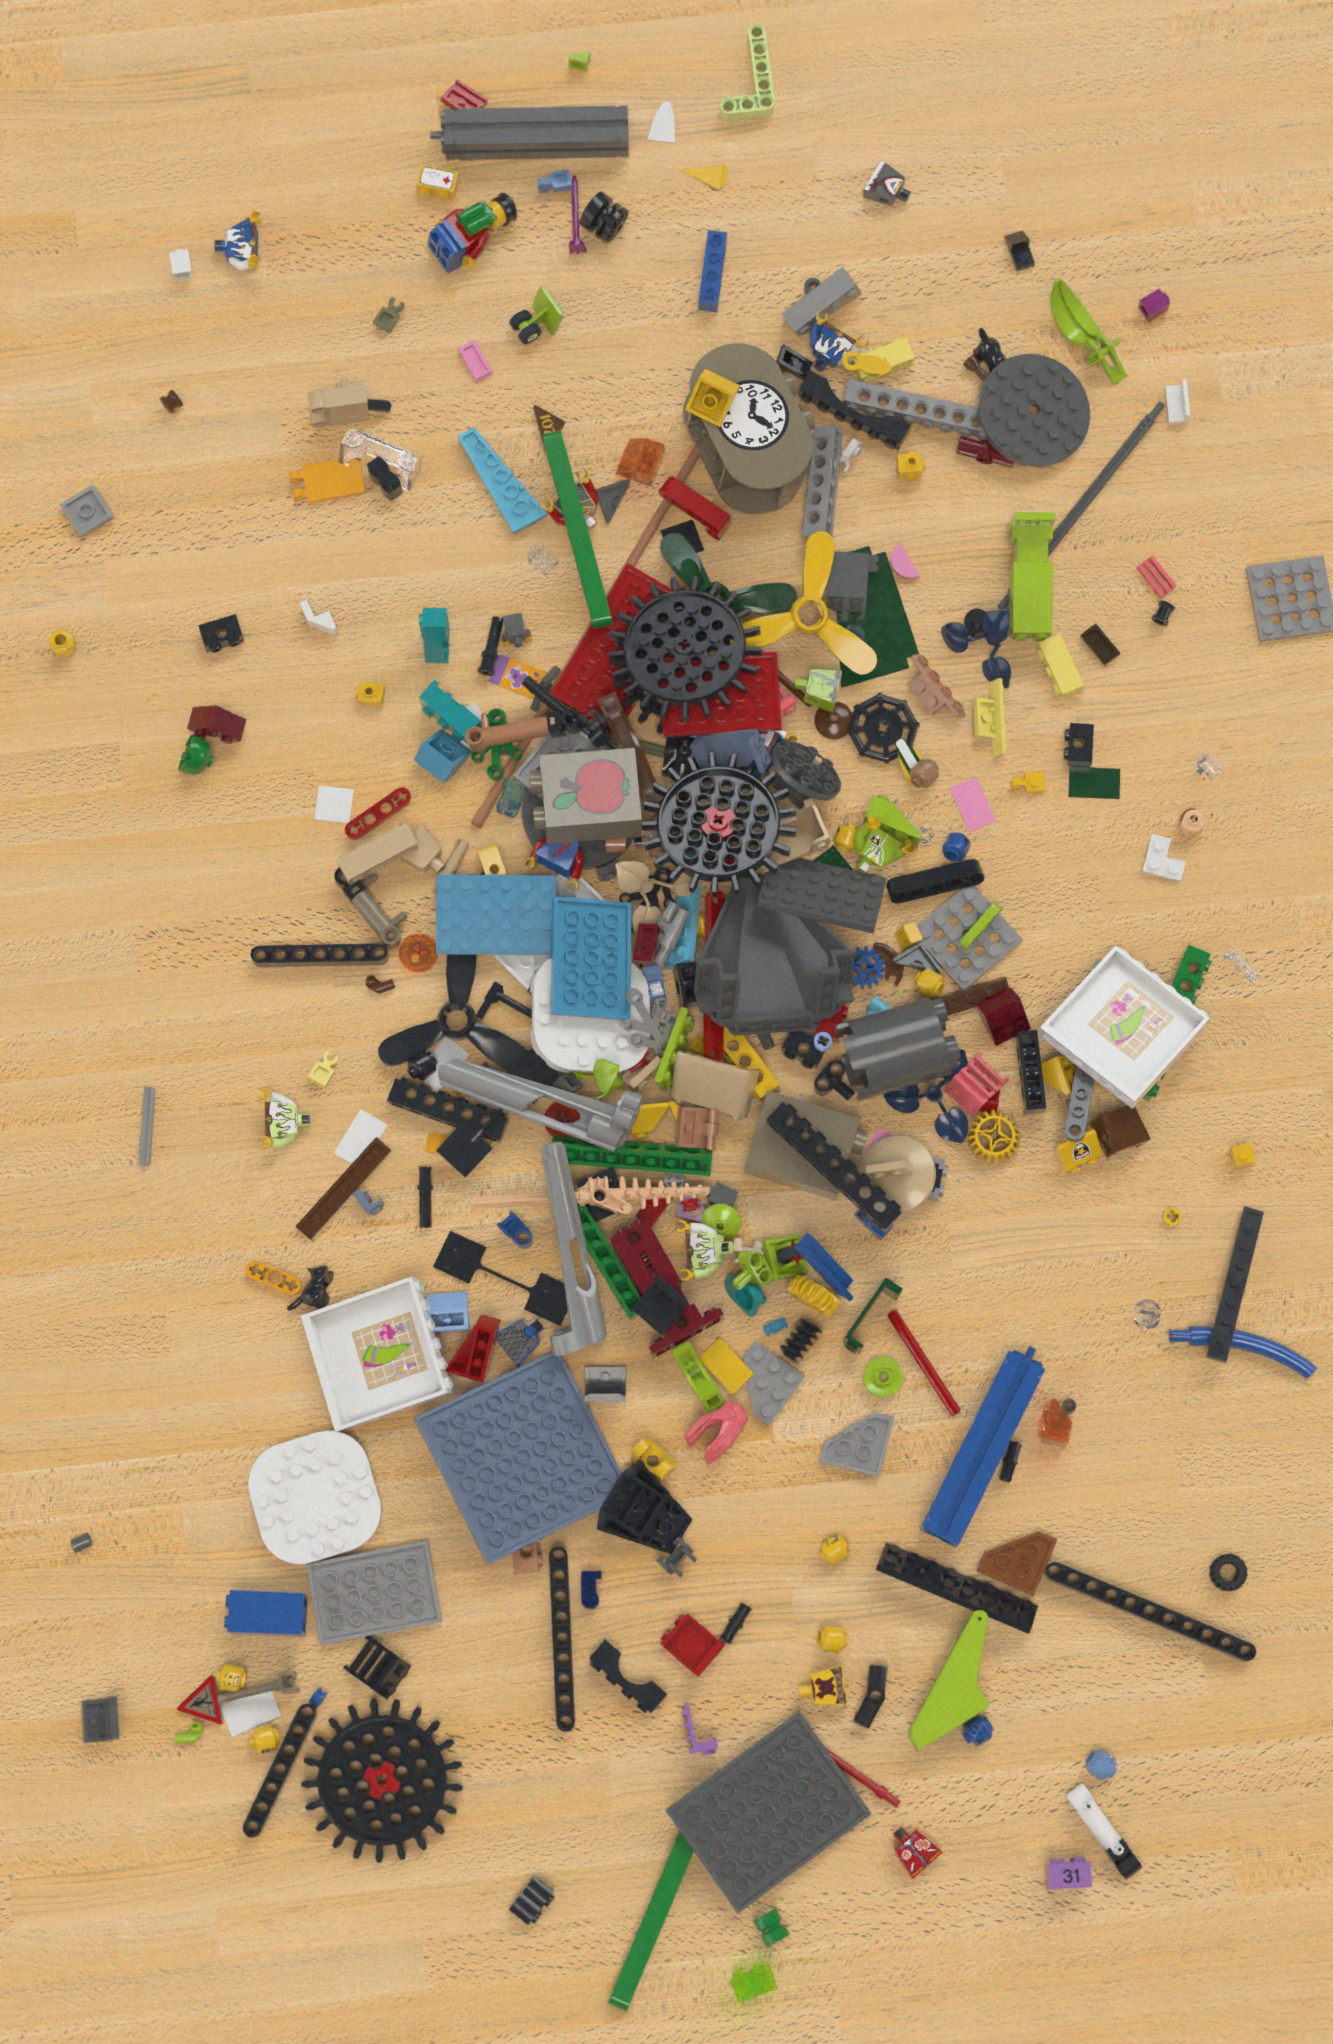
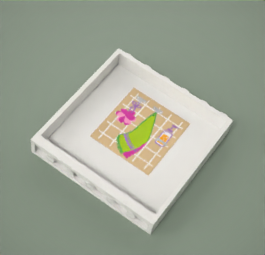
M1115 946L1040 1027L1038 1036L1133 1109L1207 1027L1210 1018L1204 1010L1196 1008L1187 997H1182L1178 994L1173 986L1161 981L1156 973H1151L1147 970L1143 963L1130 957L1125 949Z
M408 1277L301 1316L335 1432H344L453 1394L451 1389L453 1388V1382L446 1372L447 1363L440 1353L441 1343L434 1333L436 1329L435 1323L429 1317L428 1311L430 1307L428 1301L423 1297L422 1291H424L421 1280H418L417 1277Z

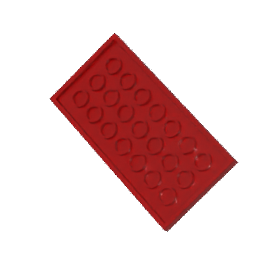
M627 563L606 598L613 625L594 629L591 624L551 694L564 705L576 709L583 716L593 708L603 714L597 700L613 692L617 693L623 706V702L628 699L624 696L623 691L628 686L615 689L614 682L616 681L613 678V672L625 667H611L608 652L624 650V648L614 644V640L610 639V631L626 633L628 628L618 620L617 614L620 611L631 617L636 615L639 609L632 603L631 597L633 595L646 605L654 599L650 591V584L654 583L659 593L663 592L664 594L672 592L671 588ZM635 704L626 709L623 706L627 717L630 715ZM592 714L587 718L593 719L596 717V715ZM606 722V726H605V727H606L609 731H611V729H610L608 723Z

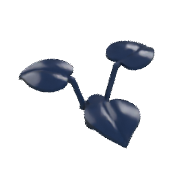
M1008 609L986 612L981 619L982 628L986 633L976 637L968 638V628L958 622L947 623L941 628V634L946 645L957 653L967 650L968 642L986 637L987 643L995 646L990 655V659L982 663L983 674L989 682L1002 678L1004 688L1009 687L1011 679L1009 663L1002 657L994 658L998 648L1001 647L1000 643L1007 639L1009 634L1010 616Z
M959 1050L961 1058L957 1059L958 1068L952 1069L950 1075L940 1077L944 1078V1080L937 1086L932 1085L926 1090V1093L919 1095L918 1086L913 1085L886 1093L884 1098L893 1109L906 1114L918 1110V1099L927 1097L930 1102L938 1103L944 1115L936 1119L935 1129L937 1134L947 1141L963 1143L968 1134V1120L965 1113L958 1108H952L947 1112L941 1102L943 1098L941 1087L947 1081L950 1082L968 1064L965 1051Z

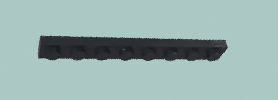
M1245 1206L1243 1208L1206 1354L1208 1359L1222 1363L1227 1362L1264 1214L1263 1211Z

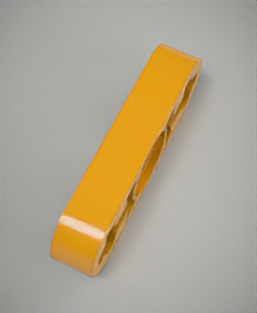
M258 1261L250 1262L246 1267V1274L256 1282L290 1296H295L301 1292L302 1284L297 1277ZM259 1266L258 1269L261 1272L265 1273V1269H268L264 1276V1280H261L263 1276L258 1273L252 1276L253 1273L250 1269ZM272 1273H277L280 1276L279 1282L276 1284H271L268 1281V1277ZM284 1276L287 1277L285 1281L292 1284L293 1281H296L295 1284L298 1288L289 1291L290 1288L283 1284V1288H280Z

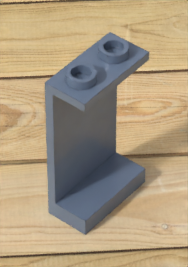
M757 729L699 735L690 745L700 769L710 767L708 763L709 752H714L716 766L728 767L732 753H736V767L749 766L755 760L760 773H763L772 762Z

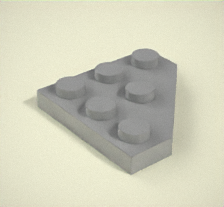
M755 1341L744 1356L745 1365L754 1373L747 1380L752 1414L769 1426L805 1376Z
M873 1413L825 1441L820 1463L879 1478L894 1418Z

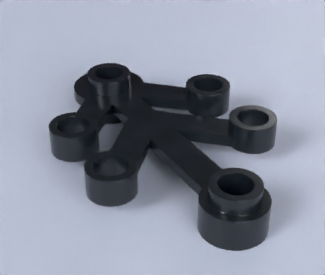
M661 867L655 871L654 875L648 877L671 884L669 876L672 871L669 868ZM666 875L667 879L661 880L660 876ZM654 884L653 889L646 893L651 906H656L660 909L657 893L661 887L665 898L663 902L664 908H666L667 901L675 902L669 887ZM640 892L622 893L619 897L620 902H623L622 898L627 896L629 903L643 899L640 905L646 906V902Z

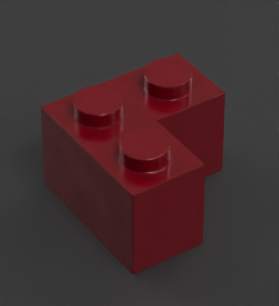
M217 705L193 707L187 729L194 732V735L200 738H205V736L221 738V742L232 744V742L241 741L246 719Z

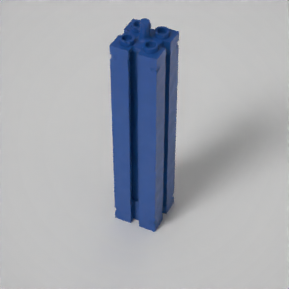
M1029 1346L1025 1355L1016 1350H1013V1352L1008 1351L919 1530L933 1537L935 1536L955 1548L959 1545L1045 1371L1042 1368V1363L1032 1359L1036 1351L1035 1348Z

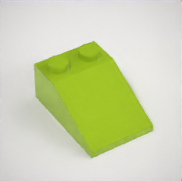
M874 795L865 814L864 823H868L867 817L873 815L874 821L877 818L880 819V829L902 843L907 839L911 840L912 844L910 846L916 845L918 849L921 834L887 797L882 795L877 797Z

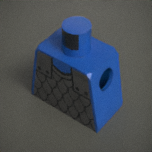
M519 1320L499 1331L496 1341L518 1368L539 1346L540 1342L535 1336L544 1330V1327L538 1320L529 1326L523 1320Z

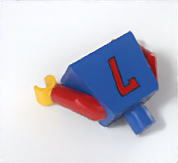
M546 837L538 840L530 853L531 858H526L524 865H528L532 861L533 864L530 869H536L539 863L568 879L571 876L572 880L567 882L566 887L570 889V884L574 882L576 884L575 891L580 888V883L577 880L580 879L583 869V852L580 850V844L578 842L547 844Z

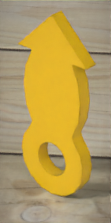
M848 351L842 357V366L849 372L860 370L868 375L880 374V379L893 371L885 357L881 360L875 356H862L856 351ZM851 357L855 358L857 363L850 365L848 359Z

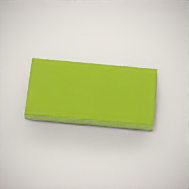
M681 1007L654 1078L656 1086L663 1092H666L668 1087L671 1088L677 1050H686L688 1044L687 1035L693 1031L695 1025L689 1010Z

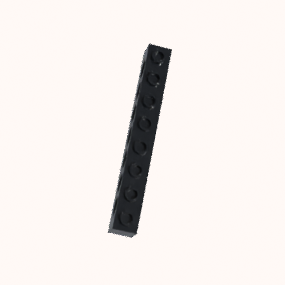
M782 1102L766 1119V1123L885 1233L901 1216L900 1205L894 1200L889 1201L885 1197L886 1193L879 1186L875 1188L870 1183L872 1181L870 1177L864 1172L860 1174L855 1169L857 1166L849 1158L845 1160L840 1155L842 1152L835 1145L830 1146L826 1142L827 1138L820 1131L816 1133L811 1128L812 1124L803 1117L801 1119L796 1114L797 1110L791 1104L786 1105ZM788 1120H792L796 1123V1127L788 1129L785 1123ZM808 1134L811 1137V1141L803 1143L800 1140V1136ZM823 1148L826 1154L819 1157L815 1154V1150ZM836 1161L840 1163L841 1168L839 1170H832L829 1164ZM847 1175H852L856 1181L853 1184H847L844 1178ZM867 1189L871 1195L868 1198H863L860 1196L859 1191ZM876 1203H883L885 1210L878 1212L875 1210L874 1205Z

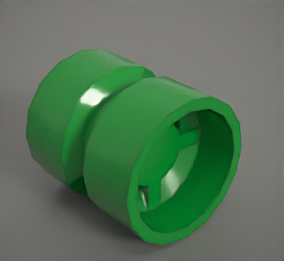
M777 1908L753 1920L756 1929L763 1932L761 1938L766 1947L790 1935L786 1925L780 1924L781 1916Z

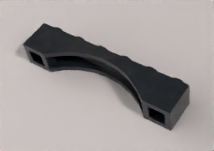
M811 370L799 388L798 396L803 402L816 405L824 413L829 412L838 421H845L853 429L864 431L871 439H878L884 442L885 446L890 449L900 450L910 433L911 424L896 416L873 417L852 410L835 395L826 378Z

